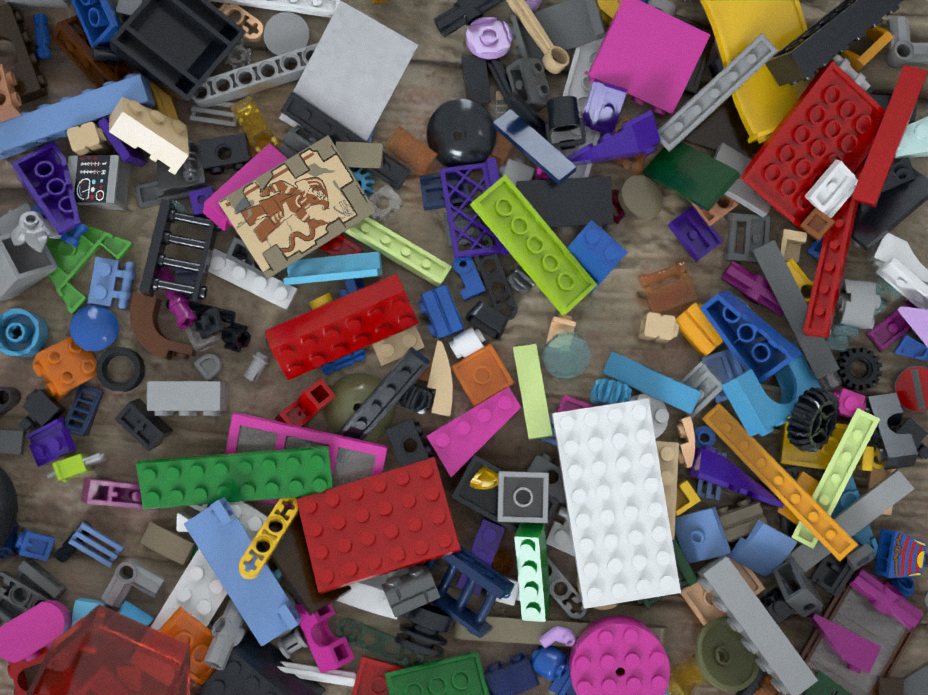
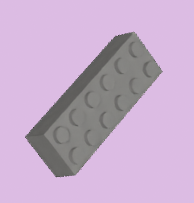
M727 556L714 558L696 572L699 576L697 579L699 585L704 591H708L713 595L714 598L711 601L719 611L722 610L723 613H726L728 616L726 622L734 632L737 631L742 635L743 638L740 641L749 652L751 651L753 654H756L758 657L755 660L763 672L766 671L772 676L770 682L778 692H781L783 695H800L818 681Z

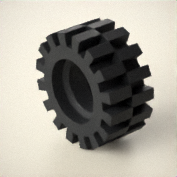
M864 347L846 350L836 360L840 368L837 370L838 374L835 375L836 379H840L839 383L845 385V388L849 390L859 391L872 388L874 383H878L880 380L878 376H882V371H879L882 363H878L880 358L873 355L875 352L872 350L868 351ZM855 360H861L866 365L867 371L862 378H855L850 372V365Z

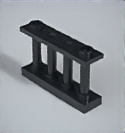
M161 199L140 291L144 295L154 297L155 291L159 289L193 295V303L200 306L201 301L205 300L208 287L205 286L217 232H221L222 229L210 218L177 212L171 200ZM178 221L209 227L206 241L172 234L170 231L171 223ZM176 244L203 250L201 263L166 257V254H164L166 245ZM167 266L198 272L196 284L192 286L161 280V277H159L160 268Z

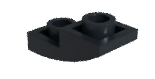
M476 55L461 56L466 99L479 104L491 103L486 60Z

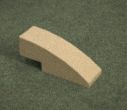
M437 341L427 388L436 390L431 413L450 417L453 403L451 368L443 343Z

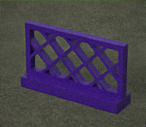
M496 158L486 159L485 163L441 168L439 172L454 259L501 253V255L510 254L495 234L489 230L488 226L485 228L475 221L479 216L477 213L471 218L462 212L468 203L471 204L474 201L472 197L478 190L484 193L500 179ZM482 170L483 178L478 184L468 177L472 171ZM456 174L461 180L454 187L446 181V175ZM464 181L475 187L469 196L458 190ZM455 193L465 200L459 209L450 204V199ZM458 215L469 222L463 231L454 226V221ZM472 224L483 231L477 240L466 234ZM487 234L494 239L495 247L486 248L479 242ZM462 237L473 244L467 251H458L457 244Z

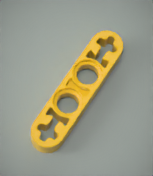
M295 497L279 499L239 562V573L243 578L248 580L254 579L264 568L299 511ZM291 503L293 510L289 509L285 514V518H283L281 515L284 511V505ZM277 521L282 524L283 528L279 532H272L269 529V524ZM260 541H265L270 545V549L267 552H259L256 549V544ZM253 556H255L257 560L254 563V569L256 570L245 571L246 566L244 564L249 565L253 560Z

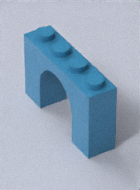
M796 342L792 343L797 349H799ZM803 355L775 374L781 389L780 403L774 402L767 396L752 369L735 376L721 385L750 437L756 434H760L761 437L774 431V425L777 427L788 421L787 416H791L790 411L793 410L794 403L798 402L799 396L803 395L805 390H809L811 387L821 389Z

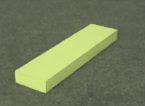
M530 344L513 347L528 440L552 437L537 345Z

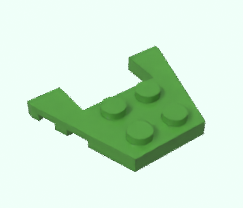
M86 224L84 225L89 229L78 240L80 243L77 248L60 238H48L46 245L58 266L48 277L57 288L58 294L63 298L70 313L75 315L88 300L83 293L71 284V281L97 250L102 246L121 261L134 246L132 242Z

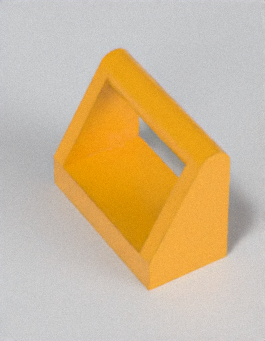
M880 26L872 29L869 27L866 30V35L874 44L861 56L849 50L839 55L843 59L847 58L851 62L850 66L858 72L894 38L888 30Z

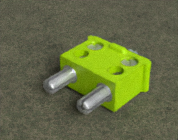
M97 453L91 456L88 454H78L64 460H58L52 463L54 471L47 474V478L57 476L58 481L67 482L72 478L94 471L93 465L106 461L105 454Z

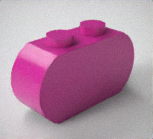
M47 600L0 627V657L14 663L26 659L28 663L41 655L39 650L47 646L48 649H51L62 642L61 637L68 633L71 626V616L68 609L58 601Z

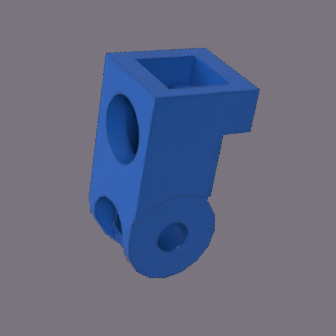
M472 258L454 259V272L461 277L465 289L460 290L463 301L466 302L486 293Z

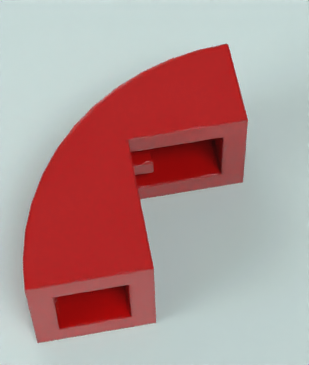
M321 378L304 390L295 402L276 416L275 420L303 427L336 398V395Z

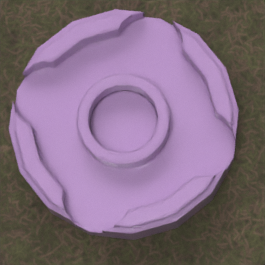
M481 17L474 20L467 29L466 44L469 50L480 58L497 59L504 56L510 50L513 37L510 27L504 21L502 23L495 17Z

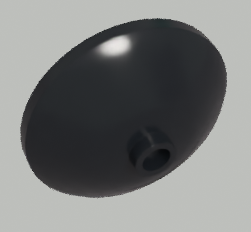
M468 99L448 101L437 108L429 120L426 134L429 149L433 156L446 167L483 163L491 155L495 147L497 133L493 126L494 120L490 113L475 101ZM457 131L463 134L461 140L455 138Z

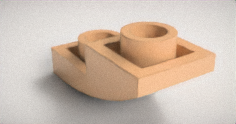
M691 416L678 419L679 425H676L679 437L685 440V442L679 444L678 463L679 465L683 464L685 468L692 467L695 454V434Z

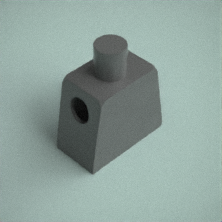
M793 557L772 570L785 601L799 615L807 617L812 613L818 614L821 612L823 602L815 584ZM795 581L800 587L793 586L792 582Z

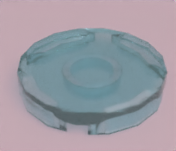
M562 332L553 336L545 344L542 354L548 371L554 376L564 379L573 378L583 373L589 365L591 357L586 341L578 334L572 332Z

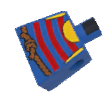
M881 529L874 574L889 578L920 577L923 567H928L926 543L900 532Z

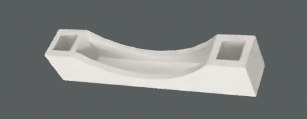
M888 233L874 244L867 258L868 261L873 263L872 266L878 269L879 266L895 257L928 285V269L920 263L907 241Z

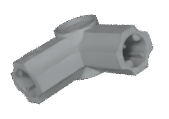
M905 16L888 19L886 21L887 30L894 36L888 42V51L885 56L888 65L898 68L902 65L928 64V43L910 42L909 19L905 18ZM897 51L901 52L902 55H903V57H901V56L897 53Z
M128 558L118 565L112 580L101 598L105 603L120 608L132 586L155 598L166 578L142 566L137 559ZM124 566H129L133 569V576L125 574Z

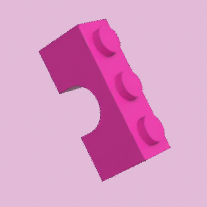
M301 602L294 605L303 619L300 626L320 673L338 669L355 659L346 637L338 638L329 629L328 619L336 614L332 604L327 605L311 616Z

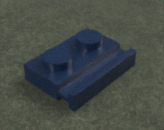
M440 173L419 176L424 211L446 208ZM456 174L446 175V181L454 187L461 180ZM464 181L458 190L469 196L468 183ZM455 193L450 199V204L455 207L461 206L465 200Z

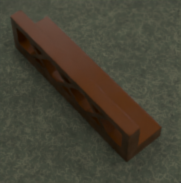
M78 15L57 23L52 39L97 88L103 87L102 85L109 81H121L117 74L123 76L133 74L124 62L112 66L105 64L103 61L92 60V47H89L86 43L88 38ZM77 24L83 30V33L73 30L71 26Z

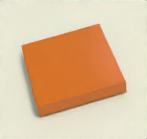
M491 343L450 366L473 407L515 384Z

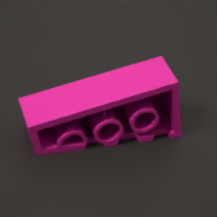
M509 387L427 435L428 440L450 477L521 408Z

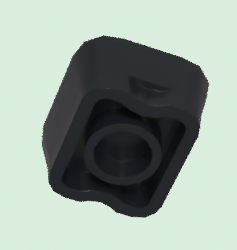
M478 301L466 315V320L471 325L498 341L501 339L509 321L506 316L482 301Z

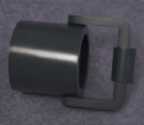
M562 96L548 100L546 104L549 123H545L547 141L556 149L561 150L573 149L575 146L585 144L584 119L579 117L577 97ZM581 128L582 139H570L552 144L551 131L565 132Z

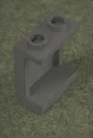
M32 558L24 560L18 567L20 571L16 574L17 578L57 601L68 589L67 586ZM15 583L7 587L11 589L15 585ZM18 588L16 598L19 601H25L27 599V591L24 588ZM0 597V621L9 622L26 612ZM39 600L36 605H38V604L41 603V602H45V601H44V600Z

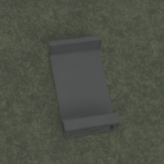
M566 0L533 13L553 45L559 46L565 51L602 39L607 33L597 0ZM516 15L510 16L512 20L510 30L513 37H517L519 46L516 47L519 58L542 59L544 56L543 52Z

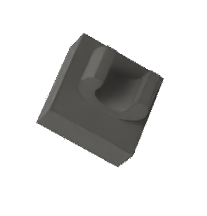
M868 543L862 547L858 544L847 555L848 565L853 571L874 559V552Z

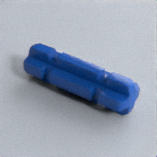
M42 13L34 14L33 23L36 25L34 27L36 46H38L36 49L37 57L40 60H48L51 58V49L48 48L50 47L49 30L46 27L48 25L47 16Z
M363 348L321 366V369L325 375L334 373V370L350 366L356 360L359 362L365 359V351Z

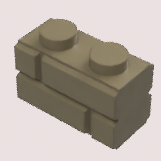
M748 497L737 501L738 506L729 509L728 505L716 509L728 543L740 539V537L748 536L758 520L767 524L758 500L751 501V498Z

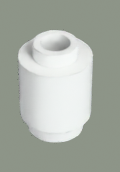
M470 327L453 337L449 345L458 359L462 356L465 358L483 348L482 342L485 341V338L479 328L474 330L473 327Z

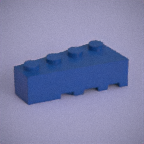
M728 290L716 294L700 307L745 371L752 369L760 384L803 355L799 349Z

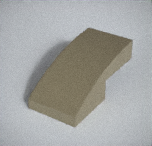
M150 521L140 541L146 547L182 565L187 564L196 543L179 533H173Z

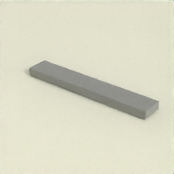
M763 33L760 34L658 129L660 143L669 152L674 149L779 52L778 49Z
M896 469L833 519L852 537L915 488ZM819 540L814 549L800 543L784 561L786 562L793 557L804 572H806L831 552Z

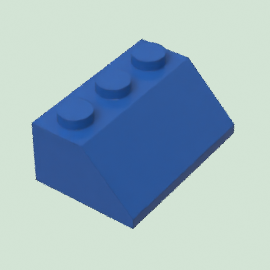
M71 0L91 47L93 45L110 47V39L122 26L112 1Z

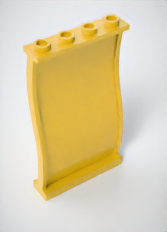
M700 0L714 32L723 68L762 33L780 51L807 30L799 0ZM765 64L732 94V98L748 132V143L758 141L759 144L765 143L815 76L805 82L801 80L792 86L789 84L779 86Z

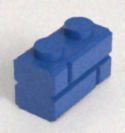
M447 284L420 295L422 301L418 302L423 315L428 314L431 322L427 326L432 337L437 335L438 340L465 330Z

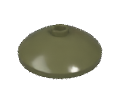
M354 373L342 377L331 387L336 398L324 408L326 421L335 434L355 412L354 406L358 403L362 404L382 380L370 374ZM395 405L366 436L364 441L372 442L386 433L395 416Z
M721 617L709 621L700 630L695 643L696 661L702 675L711 685L726 692L740 691L747 688L756 678L759 666L755 660L758 657L744 647L740 641L743 638L742 635L732 630L726 622L727 617Z

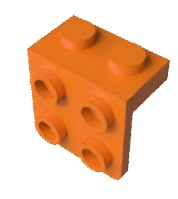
M72 336L38 352L33 360V369L36 375L43 378L48 394L51 397L54 396L57 402L66 398L71 389L97 377L96 358L91 351L88 352L79 347L74 342Z

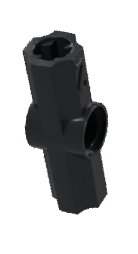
M458 0L454 7L434 18V23L445 38L464 25L470 26L474 20L483 17L485 12L502 3L503 0Z

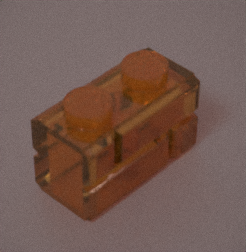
M400 125L385 144V149L409 167L415 168V171L421 176L427 172L438 155Z

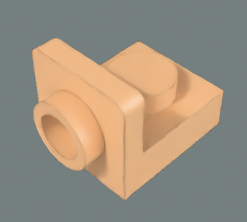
M558 314V317L553 316L545 345L569 351L577 322L572 321V317L568 315L562 316Z

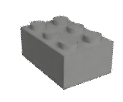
M147 381V411H154V416H175V411H179V416H198V411H203V416H222V411H229V383L221 381Z

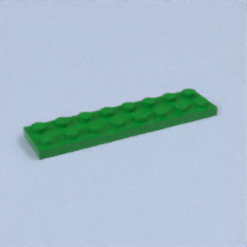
M329 446L142 460L136 463L143 509L213 504L224 497L228 503L305 497L334 488Z

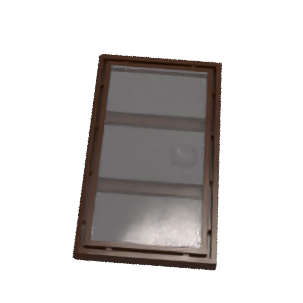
M855 570L838 597H831L821 617L882 646L871 672L861 671L860 674H857L847 669V663L841 661L815 627L799 655L814 676L820 670L852 695H876L877 676L889 677L918 624L909 630L891 615H885L878 611L867 597L849 585L853 575L857 572ZM906 599V600L909 601L911 604H913L915 607H917L919 610H921V611L923 612V615H924V613H925L926 611H925L922 607H919L918 605L914 604V603L911 602L910 600ZM833 690L830 695H834L836 690ZM777 691L775 695H783V694H782L781 692H778V691Z

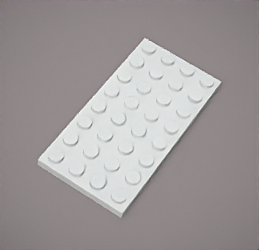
M649 398L552 413L583 608L681 593Z

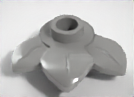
M35 211L23 213L19 218V225L11 233V240L14 246L27 243L38 252L43 251L48 238L57 239L62 237V235H58L47 219H43V216Z

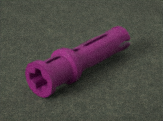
M164 266V268H160L159 277H161V280L176 282L169 267ZM164 290L170 301L168 308L177 318L176 324L178 328L186 329L193 326L192 321H198L196 314L192 313L188 298L182 296L181 293Z

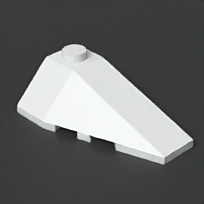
M384 574L349 585L351 591L336 600L397 620L381 586L389 578Z

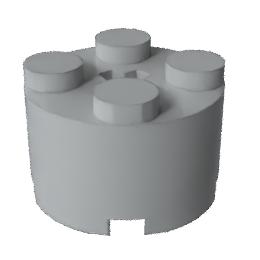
M842 279L836 304L838 312H836L837 314L833 318L836 326L873 329L875 323L874 311L879 309L881 302L880 295L876 294V283Z

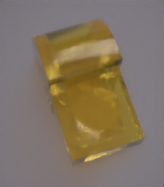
M251 95L230 106L257 154L269 143L272 146L278 143Z
M695 654L670 670L667 687L670 695H690L693 689L708 683L698 667Z

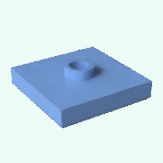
M715 506L675 516V533L681 551L688 563L731 553Z

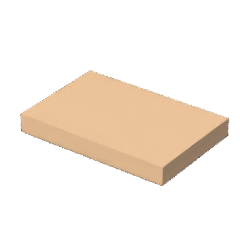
M730 559L755 595L765 589L751 569ZM698 582L691 586L687 584L680 589L681 596L703 626L711 620L728 617L726 613H723L722 610L719 611L711 601L714 598L713 595L708 591H704Z

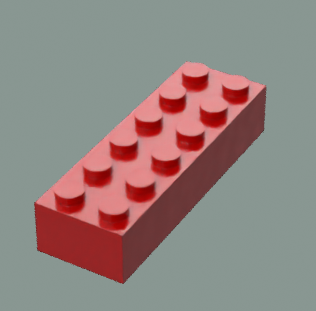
M396 273L265 330L271 352L287 380H290L419 324Z

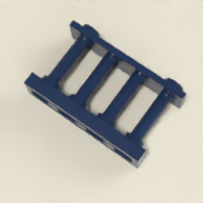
M460 546L461 551L442 556L449 563V567L439 587L436 585L440 598L431 603L467 628L469 633L481 638L493 628L485 620L496 598L502 599L511 593L515 584ZM438 558L426 561L423 566L427 565L431 573ZM460 570L468 576V581L457 601L447 591L457 571ZM478 583L487 590L488 594L478 614H475L466 605Z

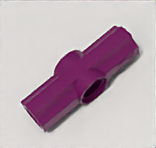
M732 261L722 274L721 280L742 292L741 295L750 302L757 305L760 304L779 317H782L783 312L766 278L758 274H752Z
M863 567L857 570L849 582V585L867 597L878 611L885 615H891L909 630L920 622L923 616L921 610L903 598L901 592L888 582L883 583Z

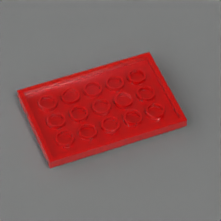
M830 60L811 81L741 173L739 179L797 229L805 232L800 228V225L815 209L805 198V195L835 160L842 161L852 173L855 172L870 152L886 111L834 61Z
M435 457L296 499L317 589L320 594L461 551Z

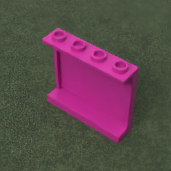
M618 0L617 3L620 5L590 70L585 71L584 74L590 76L589 81L592 83L596 79L602 83L606 82L628 89L627 94L632 96L631 101L642 106L646 102L652 105L651 110L663 116L665 112L673 114L710 34L640 0Z

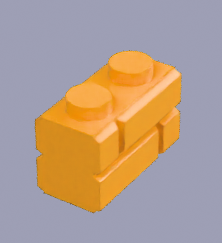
M694 302L675 319L676 323H679L680 333L702 357H705L720 345L723 339L701 311L700 307L703 304L700 303L698 305Z

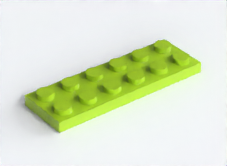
M506 174L470 204L562 316L566 315L597 286L595 281Z

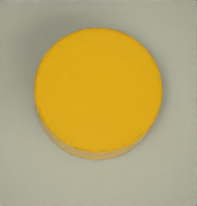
M329 292L309 302V305L314 310L332 302L333 298Z

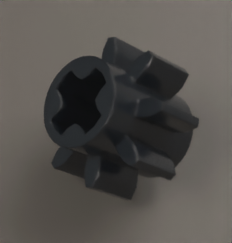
M231 322V327H224L221 335V340L226 343L224 348L240 353L241 348L248 347L251 337L247 331L248 326Z

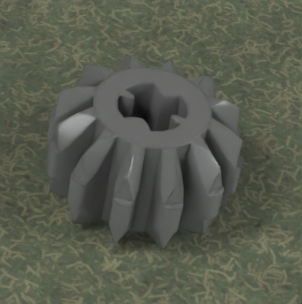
M520 264L508 277V283L512 285L511 287L521 294L527 293L536 284Z

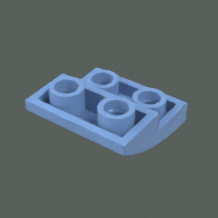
M758 520L747 539L740 537L729 558L766 577L788 557L796 546L797 541Z

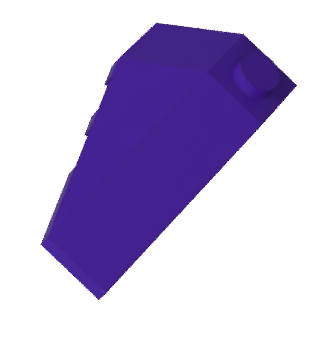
M649 110L624 123L617 134H614V132L605 134L597 141V145L588 144L566 158L575 166L637 157L642 153L644 156L655 152L657 150L656 146H658L661 140L652 111Z
M54 141L11 162L16 177L59 236L81 224L67 161Z
M707 445L704 446V449L696 448L692 467H689L687 475L775 507L783 508L784 503L727 458L717 454L718 449Z

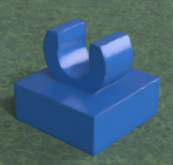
M363 278L346 280L347 289L339 291L340 298L364 288Z

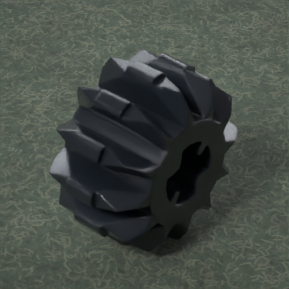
M413 383L396 404L416 413L424 414L431 407L434 395L428 389Z

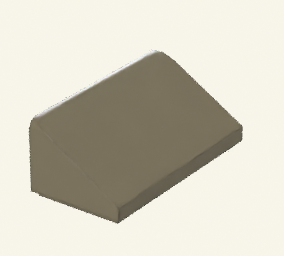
M336 141V148L348 167H383L384 143Z

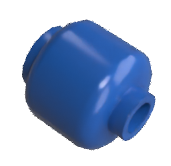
M549 645L547 648L539 646L532 655L531 662L533 663L534 671L549 681L555 680L558 677L562 678L568 670L566 654L553 645Z

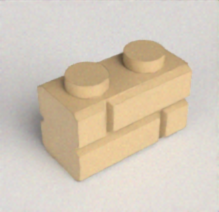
M92 121L82 124L81 127L76 126L67 129L71 148L78 155L112 154L111 146L113 145L102 129Z
M649 312L641 318L638 337L641 340H653V342L664 344L673 339V337H677L679 323H676L675 316H661L659 313Z

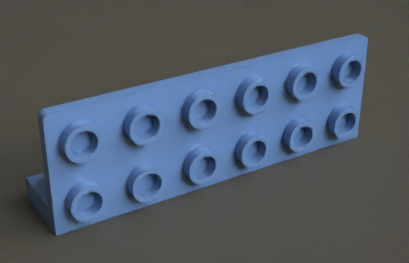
M225 497L217 500L210 507L184 523L187 531L261 646H264L288 629L292 630L301 623L302 617L267 563L260 574L254 579L248 580L240 575L239 562L253 540ZM253 556V560L249 565L244 564L246 566L245 571L256 570L254 569V563L257 560L255 556Z

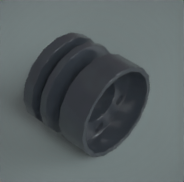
M428 603L405 613L404 617L411 621L412 625L400 624L399 629L404 633H397L395 641L412 652L425 656L442 657L444 649L439 645H447L448 640L439 635V632L451 633L455 620L437 606Z

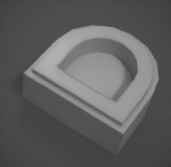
M211 353L201 356L193 363L206 381H211L215 378L223 367L221 359Z

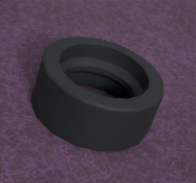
M114 347L101 355L97 362L96 373L104 387L111 391L127 392L135 389L141 383L145 375V365L137 352L125 347ZM117 356L130 358L135 367L132 378L122 384L112 381L107 372L109 362Z

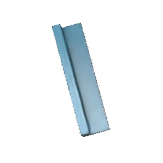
M379 251L299 259L287 267L288 277L283 278L284 285L380 276L383 275L381 253Z

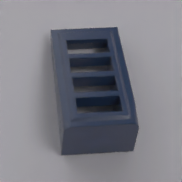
M83 384L79 386L64 421V427H68L69 432L89 436L104 391ZM87 393L95 396L94 400L84 398L83 394ZM80 403L90 404L91 407L90 409L81 407ZM80 411L86 413L87 417L84 418L78 416L77 412ZM76 420L84 424L80 427L74 425V421Z

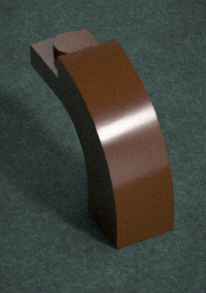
M133 293L130 305V322L133 332L141 345L152 354L171 360L173 351H175V357L188 359L189 355L196 357L198 347L171 341L161 332L158 325V315L162 300Z

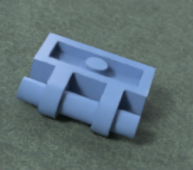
M95 257L87 303L113 307L114 298L119 299L118 308L127 309L128 302L132 299L130 291L132 280H135L136 277L134 272L136 263L126 262L125 270H120L121 261ZM118 278H123L121 291H116Z

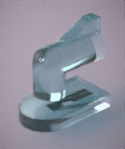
M877 275L895 299L901 298L902 294L880 275ZM876 282V294L879 295L885 289ZM882 297L880 307L875 309L874 315L888 307Z

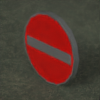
M912 366L904 369L894 383V393H897L900 404L911 412L924 413L928 411V367Z

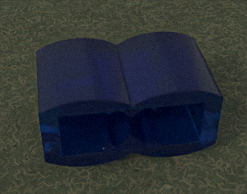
M522 652L511 656L510 661L507 663L494 662L487 666L488 670L484 671L492 695H515L540 685L529 654L523 655Z

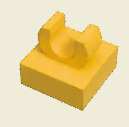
M866 446L857 464L858 470L872 471V468H883V465L874 462V457L876 456L874 447Z

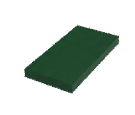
M680 142L670 152L664 147L642 171L645 177L708 212L741 176L738 170L683 142Z

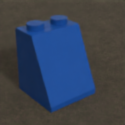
M592 220L567 248L597 284L590 294L628 253L627 250Z

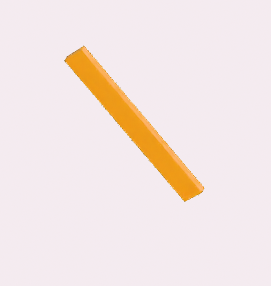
M718 403L702 418L839 561L858 545L753 436L750 437L746 429L721 403Z

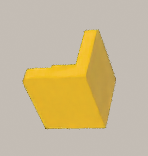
M687 480L677 484L676 516H679L701 501Z

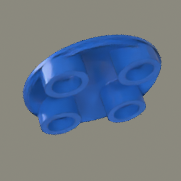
M90 305L80 309L73 316L70 323V333L74 342L83 350L88 352L101 351L116 341L119 333V324L116 316L109 309L99 305Z

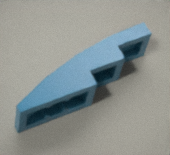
M611 351L602 373L690 414H692L701 394L700 390L683 384L672 377L614 351Z

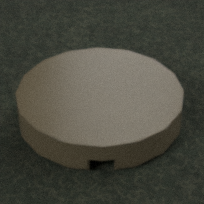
M636 175L631 176L622 183L618 199L620 206L627 215L638 218V221H649L660 213L663 208V195L654 181L648 177Z

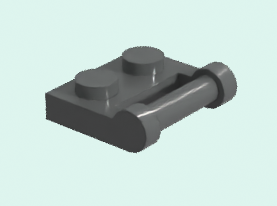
M728 213L727 253H724V261L758 263L752 251L769 243L771 216L762 217L760 215ZM738 222L745 223L743 254L736 253Z

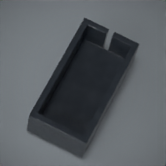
M474 455L451 497L516 533L520 522L497 521L498 486L486 490L470 487V481L482 465L497 473L498 471H503ZM549 495L548 520H550L559 503L558 500Z

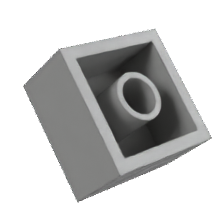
M498 471L497 521L548 523L549 473Z

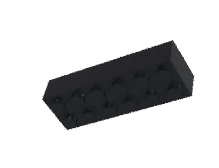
M844 0L782 48L766 63V66L779 86L786 84L792 86L801 80L805 82L817 74L816 69L826 66L830 60L833 61L832 57L835 54L839 55L850 48L849 43L863 38L867 34L866 30L869 27L872 29L881 24L883 16L896 12L900 8L899 4L904 0Z

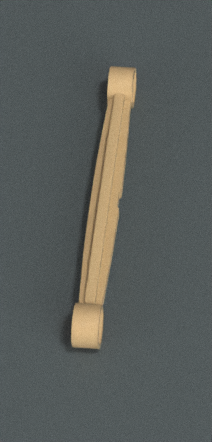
M506 0L543 52V66L549 72L559 74L569 63L567 52L563 48L553 45L525 0Z

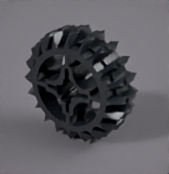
M813 387L805 390L803 395L799 396L798 402L794 403V408L790 411L789 425L786 428L789 431L787 438H789L790 444L804 452H816L818 449L821 450L824 444L828 443L829 437H832V432L836 429V422L839 420L837 418L840 413L837 396L829 392V390Z

